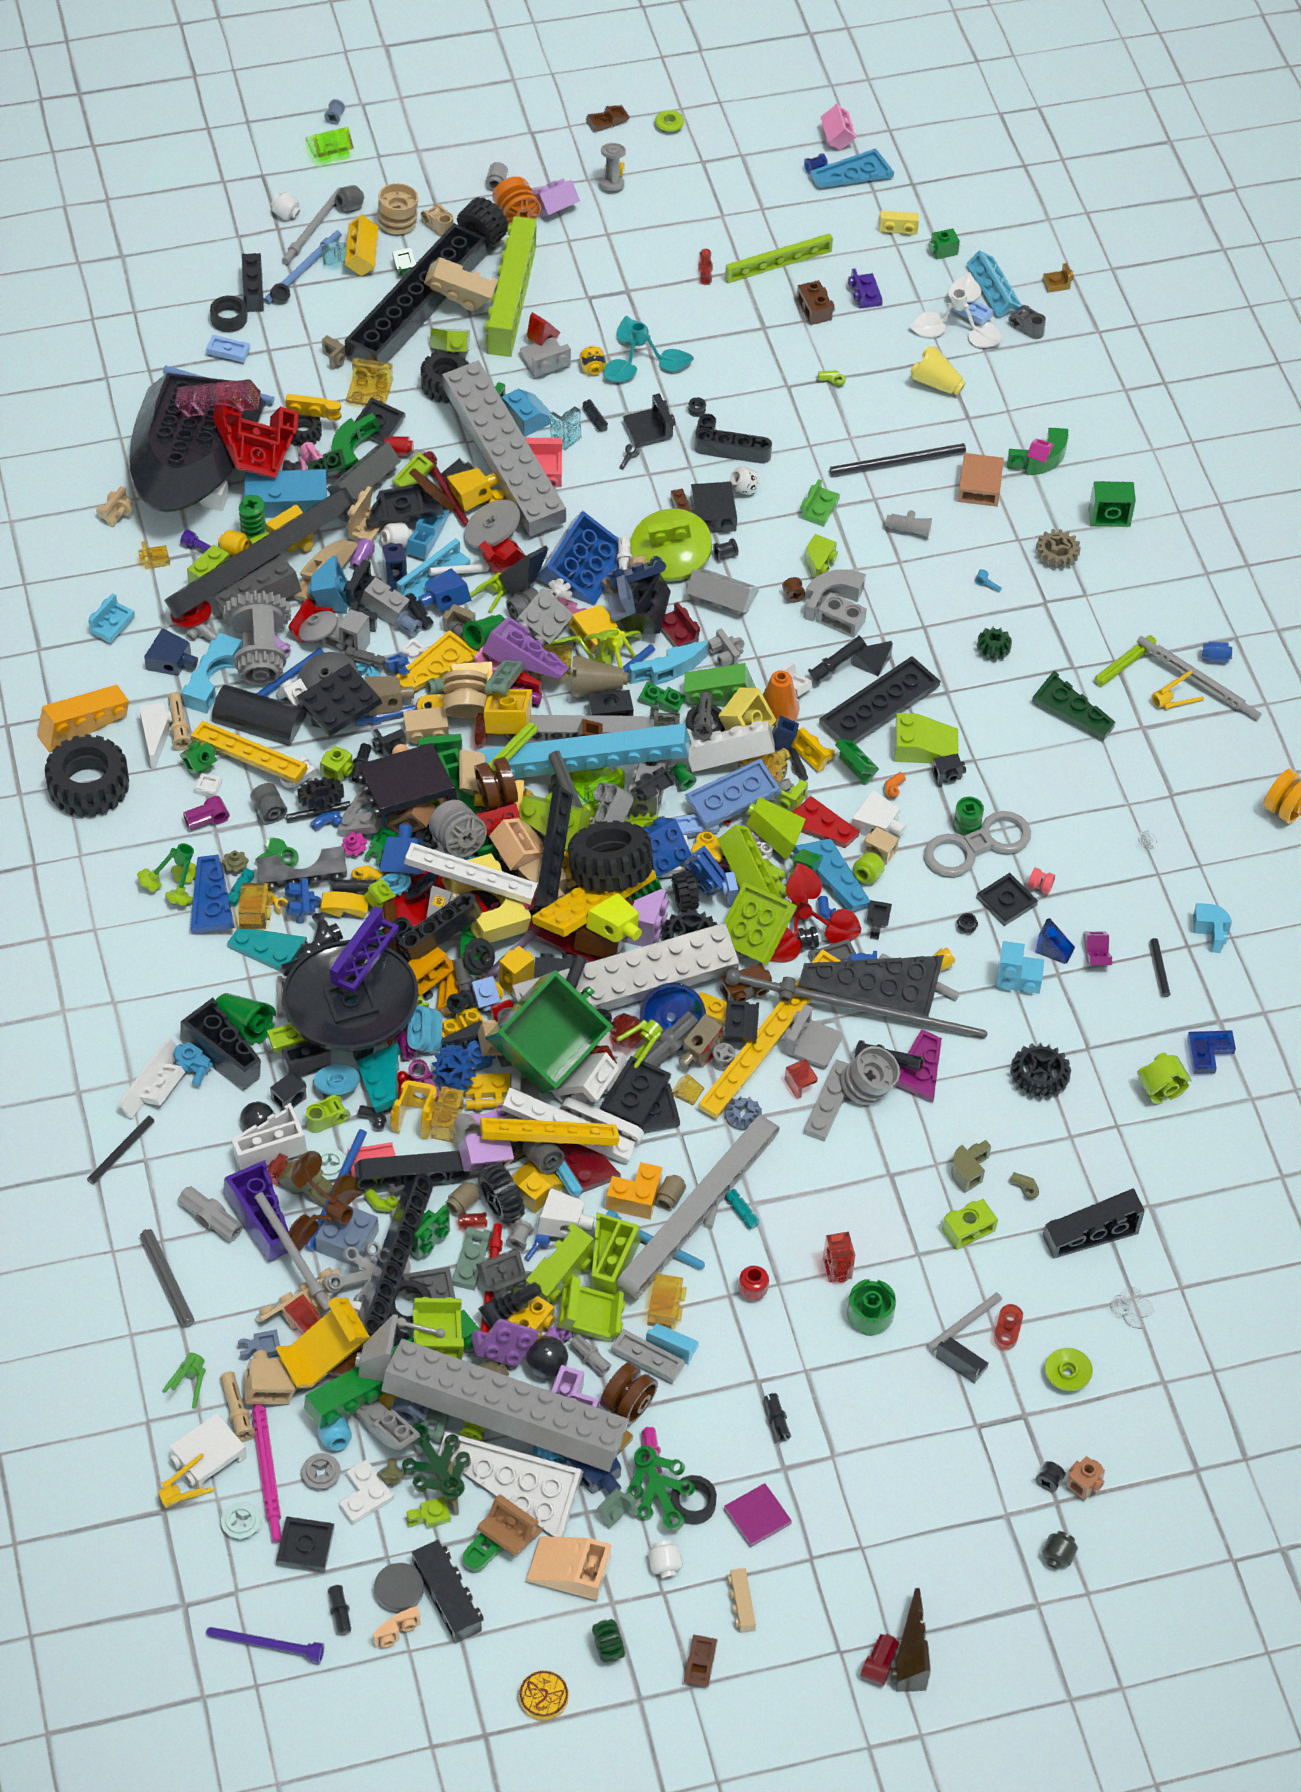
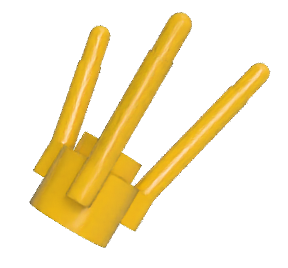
M1188 671L1165 687L1152 693L1151 698L1155 706L1158 708L1164 706L1165 710H1168L1171 707L1204 700V697L1201 696L1171 702L1174 696L1170 689L1190 676L1192 671Z
M202 1453L191 1460L170 1479L162 1482L163 1488L158 1490V1493L165 1508L214 1491V1488L210 1487L207 1489L198 1488L182 1493L178 1484L172 1485V1483L204 1457Z

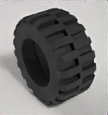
M85 734V737L77 735L73 736L69 741L68 739L62 741L61 746L57 745L52 750V754L48 755L47 763L45 764V778L49 796L60 810H65V813L70 815L75 813L77 817H84V815L96 817V814L101 813L103 815L107 813L110 808L113 810L118 806V801L122 802L126 797L125 794L129 789L127 760L125 754L122 753V749L115 745L113 741L109 739L104 740V737L98 735L96 737H92L91 734ZM84 769H96L105 773L99 779L88 783H80L70 779L76 772Z
M613 820V822L603 821L600 824H591L588 828L584 827L579 833H575L568 843L567 851L571 877L580 887H584L589 891L595 890L599 893L607 891L612 893L617 890L624 891L629 887L633 888L638 883L644 882L654 867L650 836L639 825L631 824L627 821Z

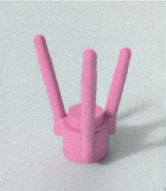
M312 442L302 444L299 449L301 453L299 460L302 463V470H307L305 462L323 458ZM336 474V475H334V477H335L336 479H338V478H339V475Z

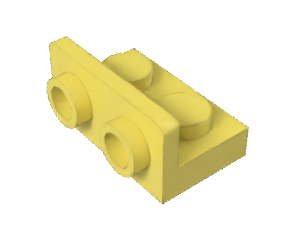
M881 210L880 232L918 234L919 213Z

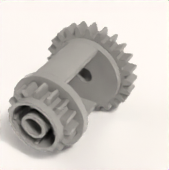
M256 590L253 594L245 592L244 596L238 594V598L231 597V601H226V605L223 606V620H225V624H228V628H234V631L242 633L243 648L237 651L233 657L234 667L238 670V675H241V678L247 683L253 685L273 683L280 677V674H283V668L286 665L285 652L275 646L274 632L280 628L282 629L283 625H287L288 621L291 620L290 602L286 601L285 597L281 598L280 594L273 596V592L265 594V591L257 593Z

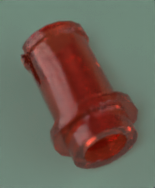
M462 1212V1214H458V1226L464 1230H467L468 1226L487 1227V1213L466 1214V1212Z

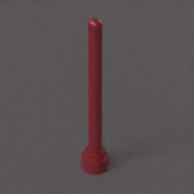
M433 451L423 453L422 455L434 464V467L430 470L443 493L455 504L456 507L453 510L462 526L466 527L469 520L438 469L437 457Z

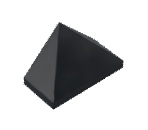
M892 641L864 647L851 657L852 666L879 676L891 658Z

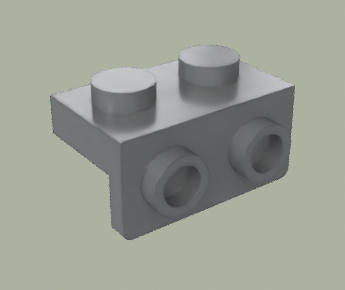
M512 1249L476 1264L483 1291H493L494 1294L507 1291V1286H519L526 1283V1279L532 1273V1271H525L519 1249Z

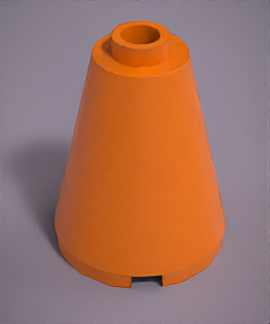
M776 671L771 675L762 695L776 718L774 724H776L780 715L795 721L798 717L800 706L792 677L786 671Z

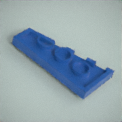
M218 854L197 857L190 929L193 933L235 928L221 858Z

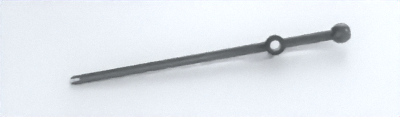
M735 968L727 970L725 982L728 985L735 986L741 983L776 991L779 994V1000L782 1002H791L792 997L798 996L974 1037L986 1038L988 1035L984 1029L799 988L795 985L796 980L788 976L783 977L782 982L777 983L742 975Z

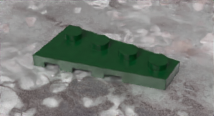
M1053 671L1034 694L1032 702L1105 740L1115 727L1116 722L1099 707L1091 705L1087 697L1083 694L1079 695L1072 689L1073 686L1068 681L1064 682L1059 678V674Z

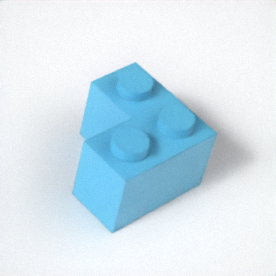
M1003 941L998 964L996 988L1040 994L1044 959L1024 957L1025 944Z

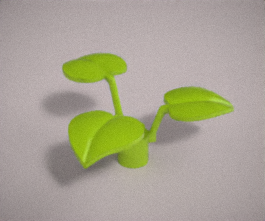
M605 630L600 633L589 634L583 637V640L581 635L559 638L548 643L545 650L548 651L551 647L565 641L579 642L591 660L612 665V650L608 647V654L607 651L604 652L601 639L606 640L609 635L618 633V630ZM640 631L625 632L626 638H638L640 640L642 638ZM597 638L600 653L595 654V659L584 641Z

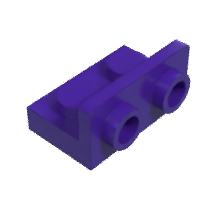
M856 268L851 269L848 283L849 287L853 288V298L855 302H858L859 308L882 306L883 299L874 274L858 275Z

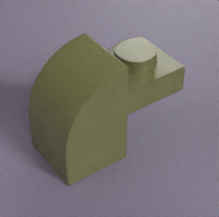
M987 1140L980 1144H973L968 1150L963 1145H960L954 1153L951 1174L955 1183L964 1193L983 1182L985 1170L980 1163L989 1158L991 1145Z
M297 1160L288 1162L277 1180L293 1195L304 1192L318 1206L324 1205L327 1199L308 1182L302 1188L293 1184L291 1174ZM320 1169L319 1173L312 1180L329 1195L333 1185L322 1176L323 1170Z

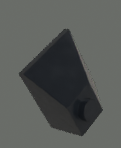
M547 545L528 554L499 575L512 596L530 589V585L537 580L549 549Z

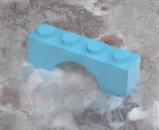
M218 633L215 640L210 642L208 652L201 657L199 667L192 672L190 682L182 689L181 696L183 697L185 707L206 714L209 712L216 699L215 685L209 679L219 670L235 668L233 657L237 651L242 649V640Z

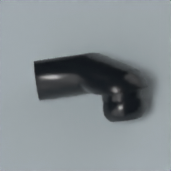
M360 1105L358 1116L374 1120L373 1128L384 1129L385 1122H387L386 1116L381 1111L376 1113L373 1107Z

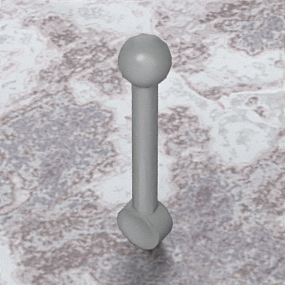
M404 1318L397 1319L398 1328L406 1326L436 1334L439 1338L445 1335L444 1329L439 1328L436 1330L406 1322Z

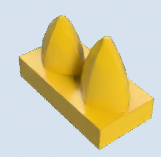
M805 728L798 729L791 746L817 772L824 770L827 762L835 756V750L823 747L819 743V738L811 735Z

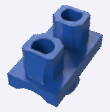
M301 878L299 883H288L285 887V896L295 898V901H288L286 915L296 917V923L303 924L304 917L309 913H314L315 908L321 905V898L315 896L313 891H309L308 879Z

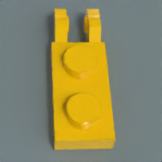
M295 394L286 395V408L298 411L299 415L322 417L330 421H337L342 418L339 401Z

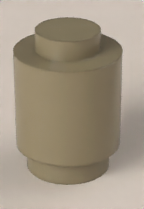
M678 1175L666 1176L657 1192L656 1203L658 1206L665 1210H672L673 1207L677 1206L686 1189L683 1178Z
M463 1182L448 1196V1200L445 1202L446 1206L455 1215L465 1213L480 1199L478 1187L472 1182Z

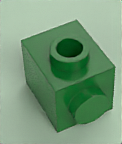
M953 228L932 233L929 249L931 253H934L936 259L956 256L959 253L960 240Z

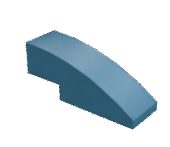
M443 509L444 515L419 519L416 523L415 531L408 538L406 554L425 559L439 538L450 510Z

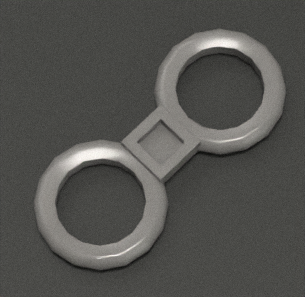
M995 812L985 818L980 830L967 834L964 838L956 834L936 836L925 847L924 857L927 865L934 872L942 876L955 877L963 875L972 868L975 863V856L992 849L998 853L1011 854L1024 849L1031 840V828L1022 816L1014 812ZM1010 821L1021 829L1022 837L1015 843L1003 844L991 837L989 829L996 822ZM942 844H955L965 851L967 858L959 866L947 867L935 859L933 852Z

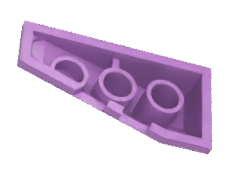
M510 617L491 631L482 652L493 660L500 663L503 660L522 661L525 670L557 679L562 678L570 669L553 652H547L540 640L535 641L530 636L531 632L525 626Z

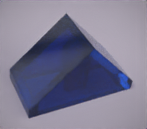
M1048 918L1039 933L1035 953L1067 964L1075 946L1051 918Z

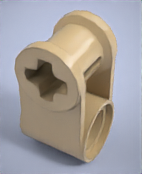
M439 203L434 204L427 211L423 210L420 214L424 224L434 230L440 237L454 223L453 215Z

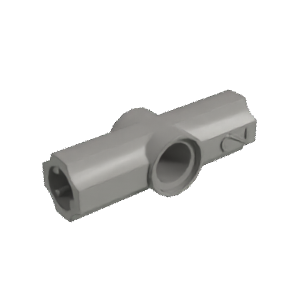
M192 1186L186 1187L181 1192L178 1203L195 1215L200 1225L206 1229L212 1228L229 1242L239 1237L243 1224L229 1215L220 1202L213 1198L209 1200Z

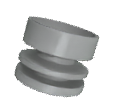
M450 800L438 806L429 821V830L433 837L455 857L470 856L478 851L487 835L484 822L460 800Z
M870 1046L865 1048L842 1071V1088L852 1101L860 1105L877 1103L898 1082L900 1076L899 1064L889 1051L881 1047Z

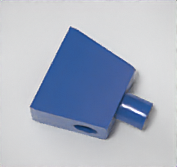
M452 568L428 580L425 583L427 593L418 597L423 608L433 604L439 611L450 609L453 604L459 606L472 601L467 583Z
M399 824L398 837H387L379 871L425 874V870L404 864L411 842L423 846L422 839L411 838L412 825Z

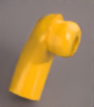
M368 865L355 868L351 873L352 878H357V880L377 879L378 881L385 875Z

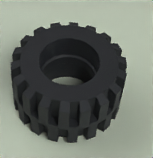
M476 197L471 200L456 218L457 225L486 238V250L492 249L508 232L509 224L506 221V216L503 214L504 212L496 204L492 203L491 200H486L483 197Z
M439 351V353L434 352L431 356H427L421 364V388L423 393L428 395L429 399H435V402L444 401V403H448L450 399L443 389L442 374L465 366L469 362L466 361L464 356H459V353H452V351Z

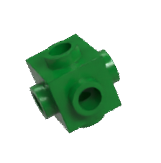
M199 740L188 745L189 749L179 754L189 773L205 772L213 767L212 764L218 761L215 757L216 751L214 747L208 742H199Z

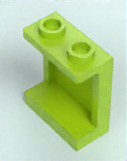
M572 1276L563 1285L558 1328L611 1342L623 1329L621 1316L625 1309L624 1292L618 1291L615 1295L580 1286L581 1278Z
M452 1297L415 1298L412 1309L413 1324L436 1330L439 1328L444 1329L445 1335L439 1338L436 1334L413 1329V1343L462 1360L464 1350V1338H462L461 1329L462 1300Z

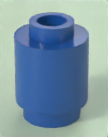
M1209 641L1208 643H1203L1202 660L1227 663L1228 659H1232L1233 647L1229 646V642Z

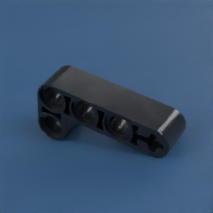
M702 414L698 419L695 432V451L701 455L765 464L771 460L772 441L762 436L716 430L715 416L712 414Z
M462 893L415 927L406 917L396 918L392 921V923L399 925V931L395 937L409 957L420 959L478 919L482 914V908L472 893Z

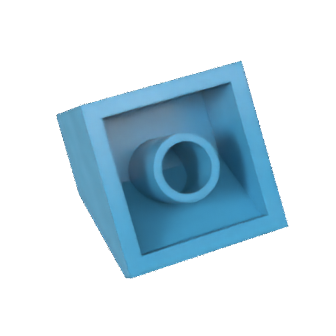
M516 389L502 396L505 406L513 419L517 421V426L524 437L557 421L554 414L533 393Z

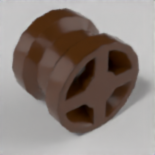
M791 577L782 584V589L786 593V600L790 603H796L805 598L806 592L802 587L800 578Z

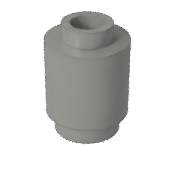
M494 162L490 165L486 182L491 190H494L500 182L506 179L508 173L506 165L500 162Z

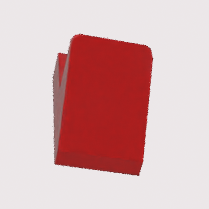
M532 312L529 318L527 338L539 346H542L550 335L557 339L561 332L548 321Z

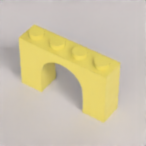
M492 854L467 860L502 872L500 863L494 859ZM442 876L441 881L447 891L462 894L473 890H482L491 893L500 901L501 906L499 908L482 913L478 919L472 922L471 931L475 938H483L491 943L528 931L531 914L525 909L521 901Z

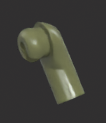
M1013 1172L1010 1183L1021 1186L1028 1198H1036L1039 1195V1188L1035 1180Z

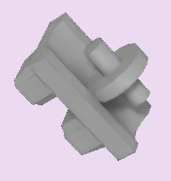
M721 628L716 630V637L708 640L707 647L711 653L722 652L717 654V661L723 667L738 664L737 660L740 654L744 652L742 648L745 642L741 637L734 638L730 636L728 638Z

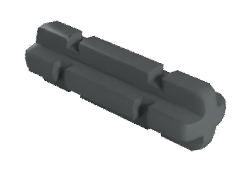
M350 646L345 651L346 656L352 660L355 659L357 662L368 665L374 664L378 668H383L386 658L382 655L377 654L375 656V653L361 649L357 651V648Z

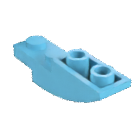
M707 641L676 646L667 649L665 657H657L652 660L630 664V683L634 684L651 680L654 685H658L684 675L685 672L694 669L707 657Z

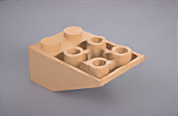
M519 818L503 820L490 834L494 846L510 870H518L519 867L543 856L545 842L534 827Z
M540 1536L526 1582L598 1600L611 1559L612 1544L590 1538Z

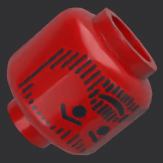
M752 1265L741 1271L738 1282L741 1295L749 1300H759L767 1294L769 1275L765 1269Z

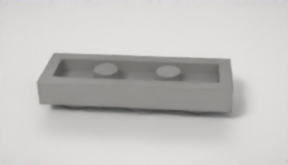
M625 1329L621 1331L611 1346V1352L672 1384L685 1366L684 1360Z

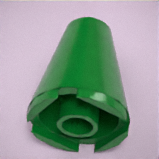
M223 993L217 997V1006L221 1011L225 1012L229 1022L239 1030V1035L249 1045H254L253 1043L256 1042L262 1043L268 1037L267 1030L274 1029L275 1024L272 1021L273 1016L276 1017V1011L270 1004L230 993Z

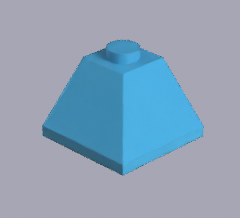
M336 555L331 556L311 575V584H309L308 589L310 596L314 597L318 605L332 607L334 611L344 614L347 613L348 606L346 604L344 586L348 580Z

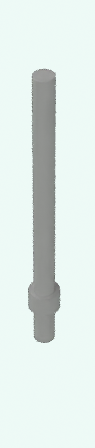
M341 187L337 188L296 242H292L288 247V252L282 258L283 263L288 264L294 256L299 254L302 245L335 205V195Z
M263 1192L258 1193L255 1199L307 1282L308 1290L312 1297L318 1300L324 1312L331 1310L321 1282H317Z

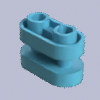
M417 1005L415 1013L408 1023L407 1042L410 1048L430 1054L436 1053L440 1049L442 1044V1014L440 1011Z

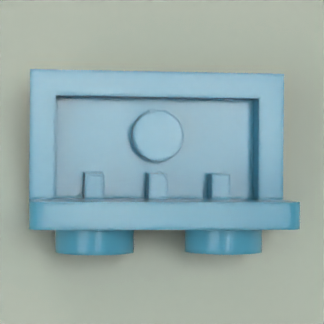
M112 593L108 599L102 602L98 610L90 615L88 620L90 633L112 643L135 617V612L118 603L117 596Z

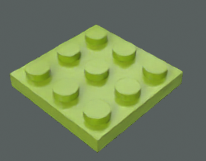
M744 882L724 921L735 951L768 966L797 906Z

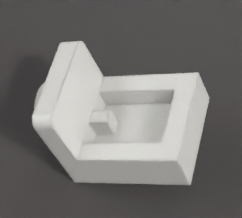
M790 663L781 669L791 675L797 697L812 688L811 680L797 674L795 664Z
M301 678L293 682L289 679L280 685L281 689L275 693L279 699L287 697L292 705L297 706L300 703L296 696L307 690Z

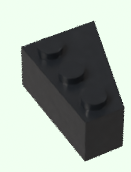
M661 573L640 579L633 590L636 613L619 620L626 632L640 631L641 634L661 633L671 591Z

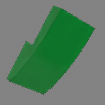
M647 681L637 701L659 710L678 713L686 696L670 687H667L665 691Z

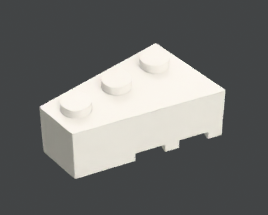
M291 1103L286 1105L285 1110L277 1115L272 1114L268 1116L267 1121L258 1127L254 1125L231 1139L234 1156L240 1170L263 1160L266 1161L267 1165L307 1153L305 1135Z

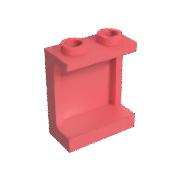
M525 438L553 487H562V438Z

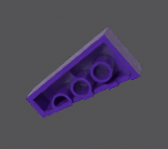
M263 1160L224 1177L223 1194L269 1262L287 1254L288 1251L255 1199L258 1193L263 1192L287 1233H289L283 1212H281L279 1200L267 1170L266 1161Z

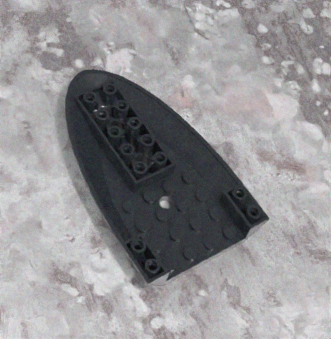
M166 373L148 387L134 424L130 444V474L133 486L138 496L146 505L160 512L183 510L209 496L235 469V465L213 420L214 401L223 391L243 396L241 418L259 423L265 407V401L246 382Z

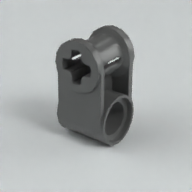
M1022 305L1019 307V311L1009 316V323L1014 329L1023 332L1032 339H1040L1044 336L1046 318L1043 314L1036 312L1027 305Z

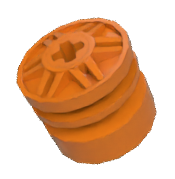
M520 176L507 178L500 182L493 191L492 200L504 212L503 214L506 216L508 224H512L514 216L533 219L539 216L541 204L525 178Z

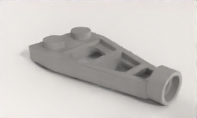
M362 787L351 802V806L347 808L343 815L342 823H340L337 830L341 837L349 836L351 832L355 834L378 833L382 822L380 819H376L374 811L357 813L361 806L369 805L368 797H365Z

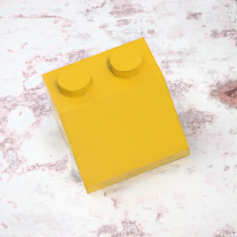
M509 689L508 695H500V693L496 692L489 694L484 709L486 733L517 735L527 723H531L532 689Z

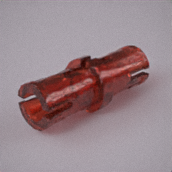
M702 249L699 252L700 262L698 270L700 271V283L703 285H709L712 282L711 272L713 270V263L711 262L712 253L709 249Z

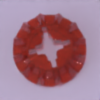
M478 713L475 724V743L477 746L483 747V744L487 741V733L485 730L484 713Z

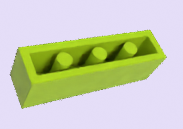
M735 824L717 839L721 846L720 850L729 863L730 871L735 874L739 889L746 882L782 898L749 827Z

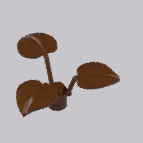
M307 1151L296 1161L292 1169L291 1178L293 1184L299 1188H302L308 1182L329 1201L325 1206L327 1216L314 1214L309 1217L304 1214L294 1221L288 1235L298 1251L316 1233L319 1225L317 1219L327 1220L330 1223L336 1220L341 1224H347L353 1216V1209L348 1205L356 1197L365 1193L364 1189L357 1186L355 1177L344 1174L335 1181L333 1193L329 1196L312 1180L319 1173L322 1166V1157L316 1151Z

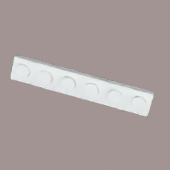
M412 842L404 861L406 865L530 905L538 884Z
M509 1088L501 1110L523 1120L590 1123L513 1088ZM619 1135L618 1146L592 1144L583 1146L627 1164L635 1142Z

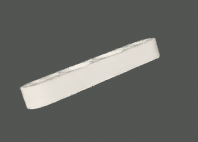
M567 1097L560 1107L561 1110L590 1123L616 1124L619 1135L634 1141V1146L639 1145L644 1137L643 1130L638 1126L577 1099Z

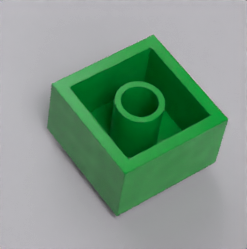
M1094 481L1089 503L1090 526L1131 527L1136 502L1134 482Z

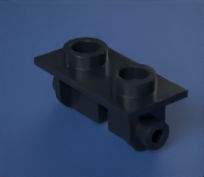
M662 766L652 772V778L647 779L646 776L635 782L637 787L630 791L637 790L638 800L647 801L658 794L654 787L655 785H657L660 792L674 785L676 777L668 772L673 767L670 766L664 769Z

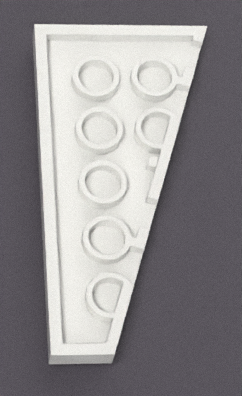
M445 1432L438 1454L440 1457L445 1447V1438L452 1433ZM457 1435L460 1447L452 1455L451 1462H453V1466L457 1463L455 1457L459 1452H468L471 1464L464 1469V1474L494 1495L498 1496L501 1494L539 1521L538 1526L552 1536H564L583 1474L581 1469Z

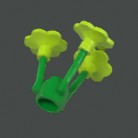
M181 843L177 846V849L171 848L168 856L156 869L150 871L144 868L142 871H139L137 877L140 879L141 886L148 888L151 892L160 889L162 884L159 881V872L173 857L177 865L172 866L171 873L174 875V880L180 882V884L177 885L176 890L173 889L170 892H166L165 897L173 904L178 903L185 906L188 903H192L193 898L189 896V893L185 892L186 887L184 884L192 883L196 877V866L191 863L194 854L193 847L189 844Z

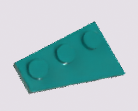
M398 1043L356 1061L376 1113L392 1107L395 1100H398L399 1082L397 1080V1072L399 1071L398 1055L400 1054Z

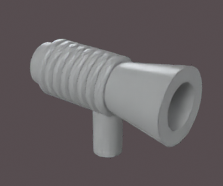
M909 510L907 516L892 513L887 515L885 527H889L890 530L913 532L929 538L932 518H915L916 513L913 510Z

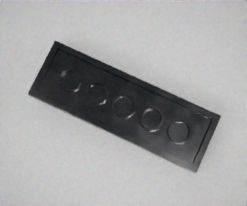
M911 656L819 719V724L837 740H849L856 744L894 718L897 713L903 712L938 688L941 681Z

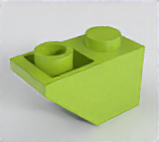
M814 534L806 547L805 562L813 579L828 572L831 562L834 563L838 557V551H836L837 542L818 534Z

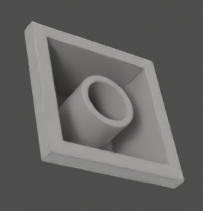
M393 1314L364 1343L362 1353L357 1352L355 1367H359L358 1377L378 1381L384 1380L385 1371L392 1357L398 1315Z

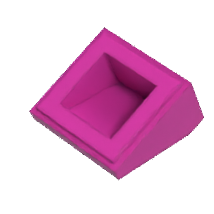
M1035 438L1030 444L1028 457L1046 462L1054 444Z

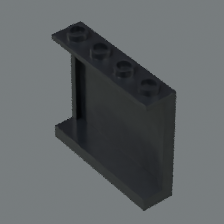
M432 743L358 764L360 773H357L360 786L362 785L365 797H368L369 805L373 808L376 819H380L383 826H387L385 814L446 797L447 801L457 800L455 786Z

